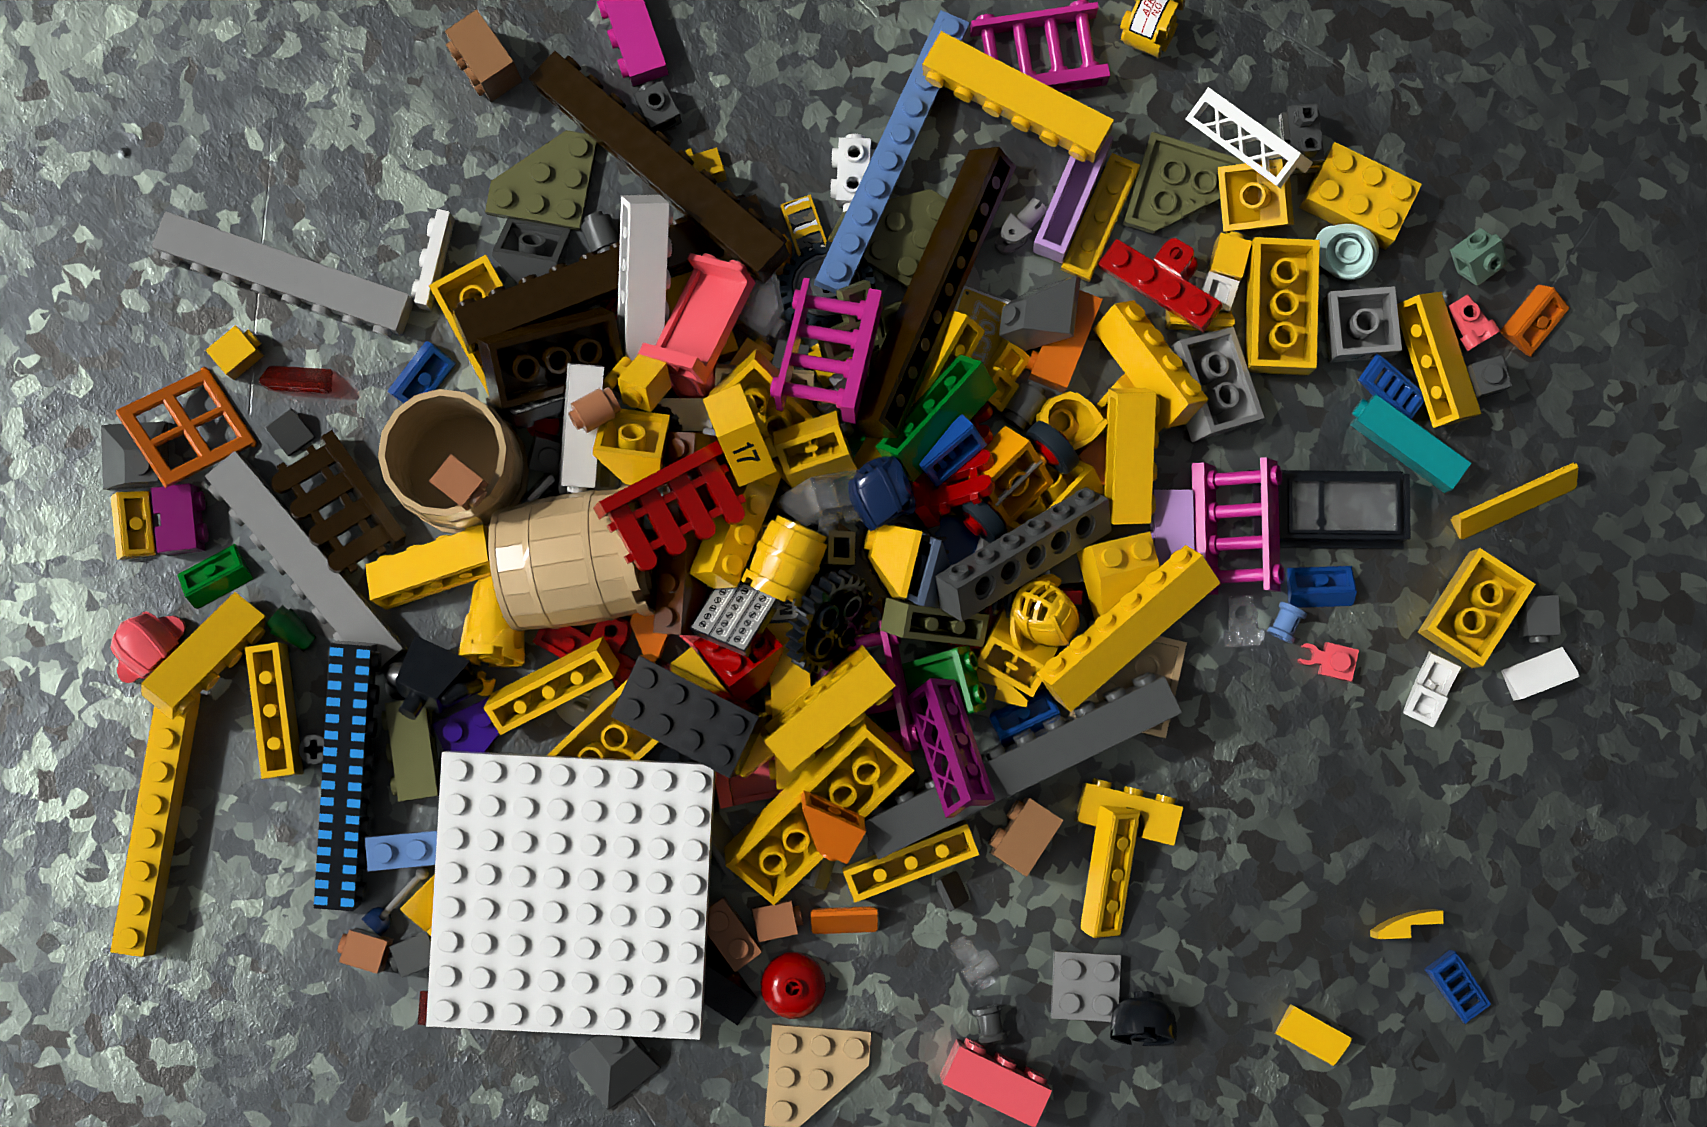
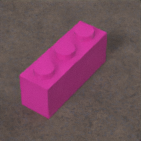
M598 0L597 4L602 19L609 18L612 29L607 30L612 48L619 47L622 58L617 60L622 77H629L633 87L669 75L644 0Z

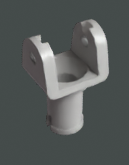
M1032 198L1029 204L1017 216L1010 213L995 240V247L998 252L1006 255L1011 254L1028 241L1033 232L1030 229L1047 212V208L1043 203L1036 209L1040 200Z

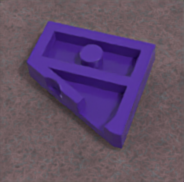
M489 697L432 724L444 751H488L489 746L500 735L483 708Z

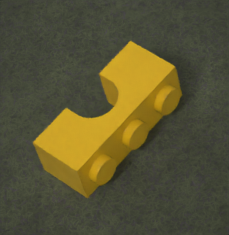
M1095 778L1092 779L1091 784L1083 783L1074 819L1075 822L1096 827L1100 806L1107 805L1138 809L1140 811L1139 838L1172 846L1175 845L1183 807L1175 805V798L1157 794L1156 799L1153 800L1143 797V790L1125 786L1124 791L1121 792L1111 789V782Z

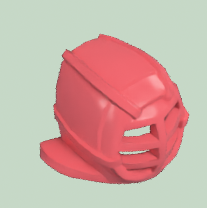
M147 611L121 622L113 635L110 646L113 654L119 660L117 666L118 678L123 683H132L139 678H147L177 649L179 645L178 640L185 633V622L175 615L157 618Z

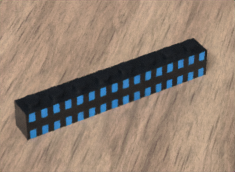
M339 640L330 643L314 909L354 911L361 905V902H365L367 895V883L362 882L363 869H367L366 849H364L365 836L368 837L371 830V817L367 816V803L371 804L373 798V784H369V771H373L375 766V751H371V738L376 737L378 726L377 718H373V707L378 704L380 695L379 685H375L376 672L380 671L382 654L377 652L378 643Z

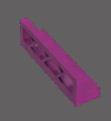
M930 678L906 698L945 817L954 818L969 806H988L996 799L956 681L953 679ZM924 696H926L928 701L926 714L923 712L920 703ZM933 725L936 726L938 731L936 744L933 743L931 737ZM943 755L946 756L948 761L946 774L943 773L941 767ZM953 785L956 786L960 800L955 804L951 797Z

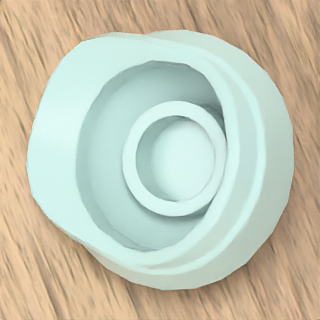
M1338 224L1323 228L1315 239L1320 240L1319 265L1339 279L1357 280L1362 278L1372 270L1378 258L1379 245L1376 237L1368 229L1359 225Z

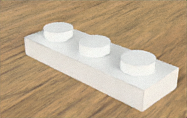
M437 209L435 218L431 217L428 223L427 236L430 239L427 249H422L419 259V266L422 267L420 279H415L411 292V297L415 298L414 303L419 309L433 310L435 297L428 285L441 278L455 222L454 217L449 211Z

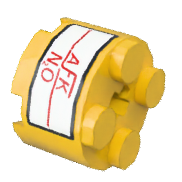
M1134 0L1136 3L1132 12L1127 10L1122 18L1120 29H1123L1120 40L1125 45L1161 58V51L1166 52L1179 25L1176 23L1177 9L1184 10L1185 0Z

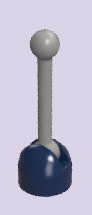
M423 866L419 867L416 870V876L386 908L376 907L368 911L362 918L365 924L379 936H382L391 925L392 918L390 912L420 880L428 877V869Z

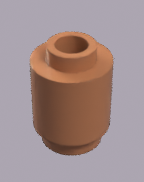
M609 387L604 390L598 388L572 402V411L568 412V415L577 430L583 428L586 433H589L616 418L615 414L621 411V407Z

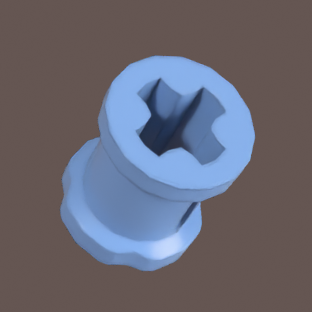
M1280 602L1278 616L1273 626H1270L1267 632L1292 644L1295 640L1293 637L1301 619L1306 618L1307 613L1293 605Z

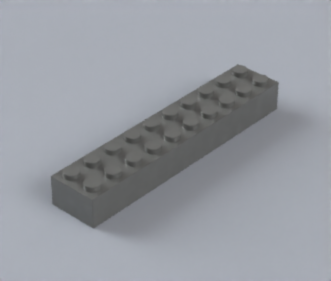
M1150 671L1132 679L1134 685L1126 689L1117 686L1102 694L1104 700L1095 704L1090 700L1083 702L1073 710L1075 714L1064 718L1061 715H1057L1043 722L1045 728L1035 733L1028 729L1014 736L1015 742L1006 747L999 743L983 751L985 757L982 758L996 799L988 806H969L954 818H946L932 776L924 780L925 786L915 791L912 786L894 794V801L886 805L882 801L864 819L866 835L878 860L1181 714L1182 711L1165 676L1154 675ZM953 785L951 797L955 804L960 800L956 786Z

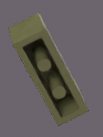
M886 598L880 631L902 638L984 647L989 614L978 612L961 622L940 608L920 606L908 600Z
M404 700L385 703L386 711H382L381 719L383 729L389 731L390 743L386 744V755L388 762L393 763L395 776L390 778L393 796H398V802L439 796L440 767L435 731L432 726V711L423 707L416 720H411L399 712V707Z

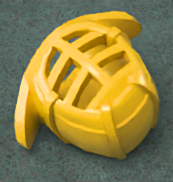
M1046 574L1034 578L1024 584L1017 592L1010 613V634L1015 649H1022L1024 637L1036 644L1067 646L1080 625L1078 610L1067 595L1058 588L1062 582L1058 576ZM1023 598H1025L1026 600L1022 609V601ZM1034 602V607L1029 615L1031 604Z

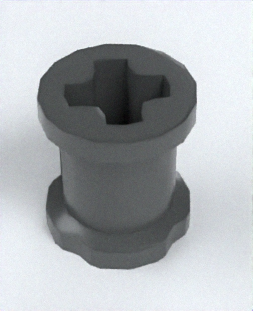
M310 735L301 741L299 755L303 761L314 765L323 764V753L314 754L311 752V749L318 745L323 746L324 751V736Z
M1001 1004L982 1006L972 1010L973 1015L977 1016L981 1035L978 1037L979 1043L996 1042L1008 1038L1007 1032L1003 1031L999 1013L1002 1010Z

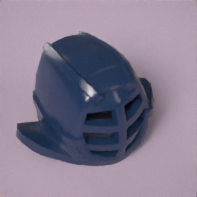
M894 456L878 457L865 463L856 472L854 479H851L848 483L850 501L870 531L878 529L904 514L910 515L916 510V499L909 479L901 463Z

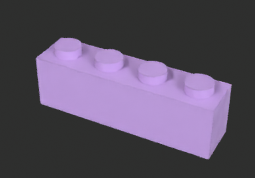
M1108 136L1094 163L1088 160L1081 162L1070 156L1035 238L1033 253L1063 264L1111 150L1112 136Z

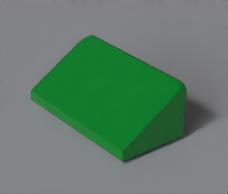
M236 544L177 574L185 598L196 609L253 579L251 571Z

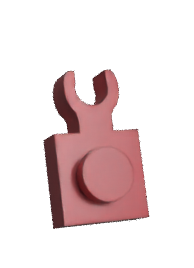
M1329 642L1324 644L1323 651L1313 644L1306 643L1301 645V648H1307L1311 651L1312 657L1310 660L1298 659L1297 662L1305 666L1318 664L1320 665L1318 675L1352 682L1359 653L1358 649Z

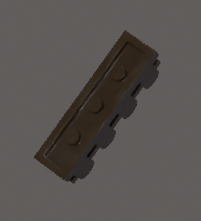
M333 430L321 436L320 448L317 450L311 445L306 448L307 456L288 467L285 462L277 465L279 472L272 478L273 490L280 494L287 493L290 490L294 492L297 499L291 503L290 513L297 520H304L309 516L313 519L316 525L309 531V541L317 547L324 546L327 543L331 545L335 552L329 555L327 566L333 573H341L348 569L350 574L358 570L356 563L374 552L379 557L386 553L385 545L388 544L393 551L404 545L406 534ZM332 465L339 473L336 476L329 469ZM321 473L326 482L306 493L300 484ZM349 492H352L357 499L355 502L348 496ZM339 499L345 508L324 520L319 510ZM370 518L376 527L371 528L366 519ZM358 525L363 535L343 546L337 537Z

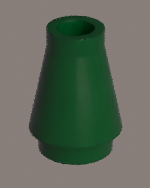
M283 605L266 623V626L271 629V634L298 647L303 652L316 639V636L311 633L292 608L288 610Z

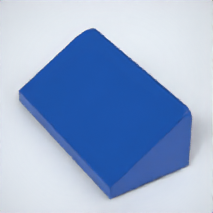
M425 341L387 392L404 404L414 395L436 390L456 365V362L432 343Z
M1352 566L1287 568L1288 604L1297 608L1352 606L1354 604L1357 590Z
M1047 688L1036 692L1033 697L1027 696L1026 698L1029 700L1027 707L1010 704L990 714L989 720L1003 747L1014 743L1013 737L1028 729L1035 733L1045 728L1043 722L1061 715Z

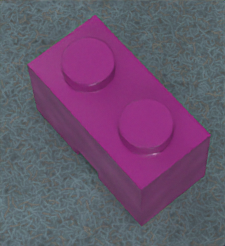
M191 483L172 485L167 488L164 486L151 488L153 514H160L161 526L155 527L157 553L170 556L204 552L205 543L209 540V533L206 523H203L202 510L206 508L203 491H200L199 487Z

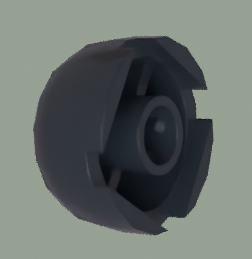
M1136 991L1133 998L1124 999L1114 1009L1111 1018L1110 1040L1127 1045H1132L1131 1040L1144 1042L1142 1046L1174 1044V1041L1177 1040V1025L1174 1012L1166 1002L1154 998L1153 992Z

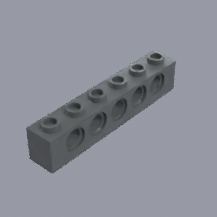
M1085 487L1036 517L1029 519L1026 523L1009 533L1002 535L999 539L977 550L960 562L951 565L948 569L935 576L940 609L963 622L1110 533L1112 529L1108 498Z

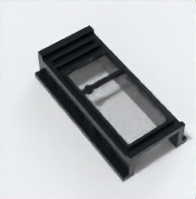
M1281 470L1282 482L1278 485L1280 548L1404 549L1403 542L1411 539L1410 474L1403 475V471ZM1261 483L1252 484V503H1261ZM1252 516V532L1247 534V536L1262 535V516Z

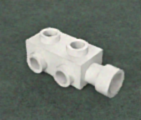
M848 134L846 138H839L838 148H832V168H837V179H831L830 194L832 199H836L837 207H843V212L848 210L857 188L850 189L847 186L848 182H858L860 184L876 150L871 149V138H865L861 134ZM860 152V155L858 157L852 158L848 155V153Z

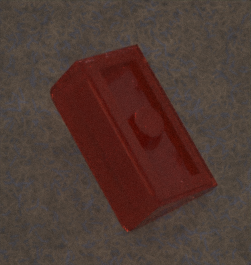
M269 366L259 378V384L272 391L329 394L332 391L333 371L320 368Z

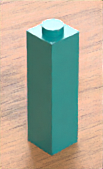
M1376 394L1368 399V401L1363 398L1351 413L1355 416V419L1350 426L1443 493L1452 490L1471 465V462Z

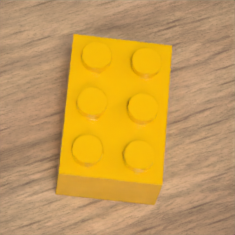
M1334 142L1326 152L1325 160L1316 172L1299 208L1333 225L1355 224L1362 226L1373 233L1379 247L1386 250L1395 241L1422 184Z
M1483 549L1472 550L1463 560L1418 630V633L1469 667H1482L1536 584Z

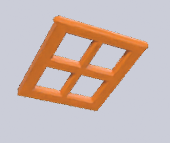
M202 367L200 371L116 410V415L165 488L224 460L234 451L240 452L248 447L256 446V440L206 367ZM203 385L217 408L191 420L176 397ZM164 404L176 422L177 427L150 439L136 416ZM223 415L237 438L210 450L197 427ZM183 434L198 457L171 470L156 447Z

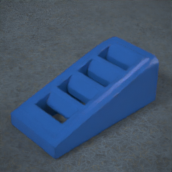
M1376 354L1358 379L1372 396L1376 394L1409 419L1413 418L1424 402L1421 390L1381 355ZM1383 371L1384 373L1382 374V376L1380 377V379H1379V380L1377 381V383L1375 384V383H1374L1375 379L1378 377V375L1380 374V372Z
M961 414L949 426L920 462L919 466L937 488L987 446V443L976 427ZM948 454L949 457L944 461L943 458ZM936 463L940 465L937 472L933 468Z
M1447 951L1424 968L1464 1024L1491 1005L1456 951ZM1454 966L1456 970L1443 979L1441 974ZM1461 976L1463 981L1450 989L1448 985ZM1468 986L1471 991L1457 1000L1455 995ZM1476 996L1479 1002L1467 1011H1464L1462 1006Z

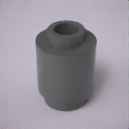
M597 211L584 218L585 222L581 225V229L591 252L597 251L599 254L610 250L609 247L612 244L620 241L610 214H603L602 211Z
M1029 381L1028 384L1020 383L1005 407V413L1002 418L1014 428L1024 431L1027 426L1032 425L1036 419V414L1040 412L1042 406L1047 401V398L1044 396L1046 391L1032 381Z

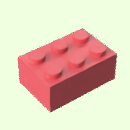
M966 1037L964 1042L956 1039L940 1073L942 1084L1031 1127H1036L1052 1092L1044 1074L1028 1066L1022 1071L1016 1068L1017 1064L1014 1063L1013 1059L999 1052H996L993 1057L985 1053L986 1049H984L982 1044Z

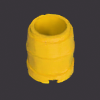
M777 515L775 520L770 521L761 540L758 541L750 568H746L741 581L744 583L751 582V587L783 602L786 599L791 602L796 599L794 606L802 607L804 604L802 596H808L805 593L820 570L819 566L827 544L824 543L827 537L790 519Z

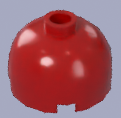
M785 952L773 958L765 967L760 981L761 995L767 1007L776 1015L788 1019L803 1018L813 1013L822 1003L826 991L825 974L820 964L810 955L799 952ZM787 985L791 988L789 992L786 990ZM794 989H799L797 993L793 992Z

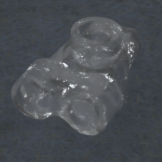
M1253 595L1229 597L1228 631L1224 632L1225 647L1264 644L1263 628L1258 626V611L1254 604ZM1245 606L1247 609L1246 615L1241 618L1237 617L1235 614L1237 608Z
M965 936L957 938L950 944V948L957 959H960L965 966L960 971L971 987L976 984L984 990L995 982L992 976L1001 971V968L986 948L979 953L973 942L967 940Z

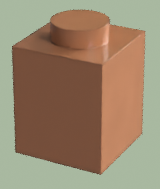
M452 454L429 480V482L466 511L471 506L477 507L487 494L485 488L488 486V483Z
M792 899L777 902L775 905L768 904L752 909L759 942L798 934L797 926L803 925L800 906L793 907Z
M358 928L350 929L348 934L344 933L340 939L337 950L338 953H341L339 962L376 974L383 972L388 954L390 953L389 946H392L394 939L379 936L378 934Z

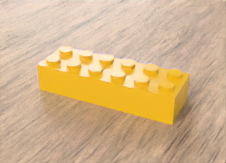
M865 716L857 725L853 727L848 726L833 745L823 750L724 847L725 866L771 904L775 905L824 858L815 847L803 813L801 801L803 791L811 792L836 805L864 816L865 819L915 771L910 753L905 752L899 743L868 716Z

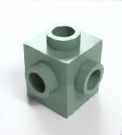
M1479 228L1450 249L1457 273L1476 286L1508 264L1504 252L1506 246L1503 240L1498 235H1491L1482 228Z

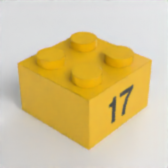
M739 383L704 398L703 402L738 486L741 487L777 472L772 458L778 455L752 393L745 396Z

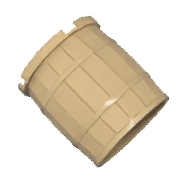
M437 389L414 395L393 412L382 430L378 459L385 483L404 508L444 533L457 534L465 531V528L475 525H484L489 529L492 514L497 509L521 504L527 493L529 469L525 444L510 424L504 421L495 409L465 392ZM450 454L488 483V486L485 488L487 491L485 498L475 508L471 506L466 511L429 482Z
M622 484L619 489L589 490L534 499L523 504L499 508L492 514L488 537L490 570L498 604L504 619L511 629L516 631L544 628L559 629L561 627L611 621L635 613L643 616L655 615L656 597H654V584H657L659 548L654 550L657 556V564L650 571L644 572L639 570L634 562L627 564L624 556L629 554L618 532L610 533L607 525L612 523L609 516L599 520L593 509L599 501L630 485ZM637 500L629 504V507L633 512L639 509L641 505ZM644 516L637 519L649 543L658 539L655 531L643 528Z

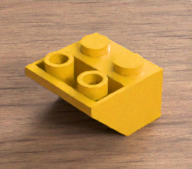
M837 411L773 432L774 447L785 476L795 493L854 474L858 471Z
M1003 607L985 639L984 647H980L976 658L980 668L1033 697L1042 682L1036 673L1045 666L1049 659L1055 656L1059 646L1036 644L1024 637L1022 649H1015L1010 634V618H1006L1005 608Z

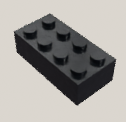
M652 654L639 655L611 717L716 772L732 778L740 775L768 713Z

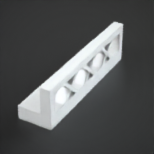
M1209 87L1185 119L1280 189L1296 167L1306 173L1313 164L1312 161ZM1210 105L1215 109L1216 121L1202 124L1198 121V118L1206 107ZM1237 124L1238 138L1224 140L1223 126ZM1216 128V133H1214L1210 129ZM1259 140L1261 142L1262 154L1248 157L1246 154V143ZM1268 147L1272 149L1273 152L1268 153ZM1283 157L1288 162L1277 177L1270 173L1269 159ZM1262 161V166H1263V167H1261V166H1260L1259 164H1257L1256 162Z

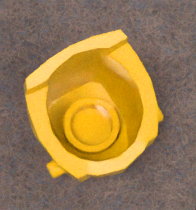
M1071 391L1048 399L1040 412L1036 414V422L1043 421L1060 431L1069 440L1074 450L1094 440L1108 424L1107 419L1102 417L1101 413L1090 401L1078 392L1074 393Z

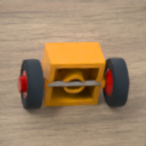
M1043 421L1036 422L1027 431V439L1004 426L993 437L991 443L982 449L988 450L995 460L994 465L989 470L981 472V475H989L995 483V490L990 495L983 497L981 503L974 505L970 501L955 506L957 512L964 520L965 526L973 534L979 535L988 543H992L1002 535L1007 534L1008 530L1005 525L1009 527L1054 482L1045 467L1046 463L1062 474H1068L1079 463V457L1066 436Z

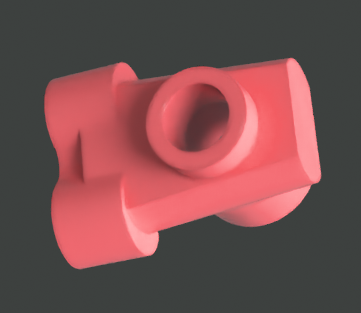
M1469 294L1448 306L1452 325L1455 329L1460 330L1463 336L1460 338V341L1467 351L1500 332L1493 319L1488 320ZM1464 309L1469 311L1471 318L1464 314Z

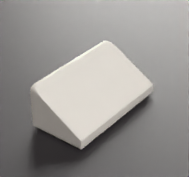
M1563 647L1501 670L1513 701L1524 699L1580 677Z

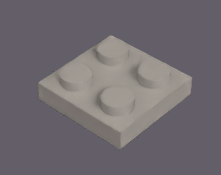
M1054 951L1051 1018L1111 1022L1112 1013L1119 1004L1121 955Z

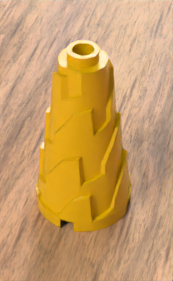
M492 576L478 579L473 587L469 613L465 617L458 655L469 659L471 664L479 666L481 662L489 663V667L510 668L523 666L525 663V631L511 629L504 619L496 598Z

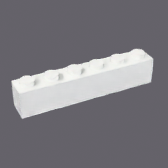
M661 195L621 196L617 329L623 357H628L632 361L638 355L643 342L656 345L665 327V321L669 319L666 289L670 288L671 278L669 270H667V257H670L672 254V243L668 237V226L673 222V209L669 202Z

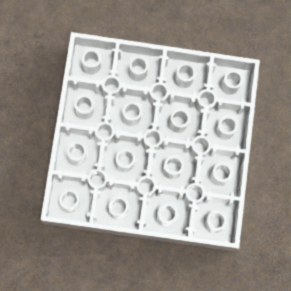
M468 751L442 752L426 1027L700 1040L703 1030L716 771L701 763Z

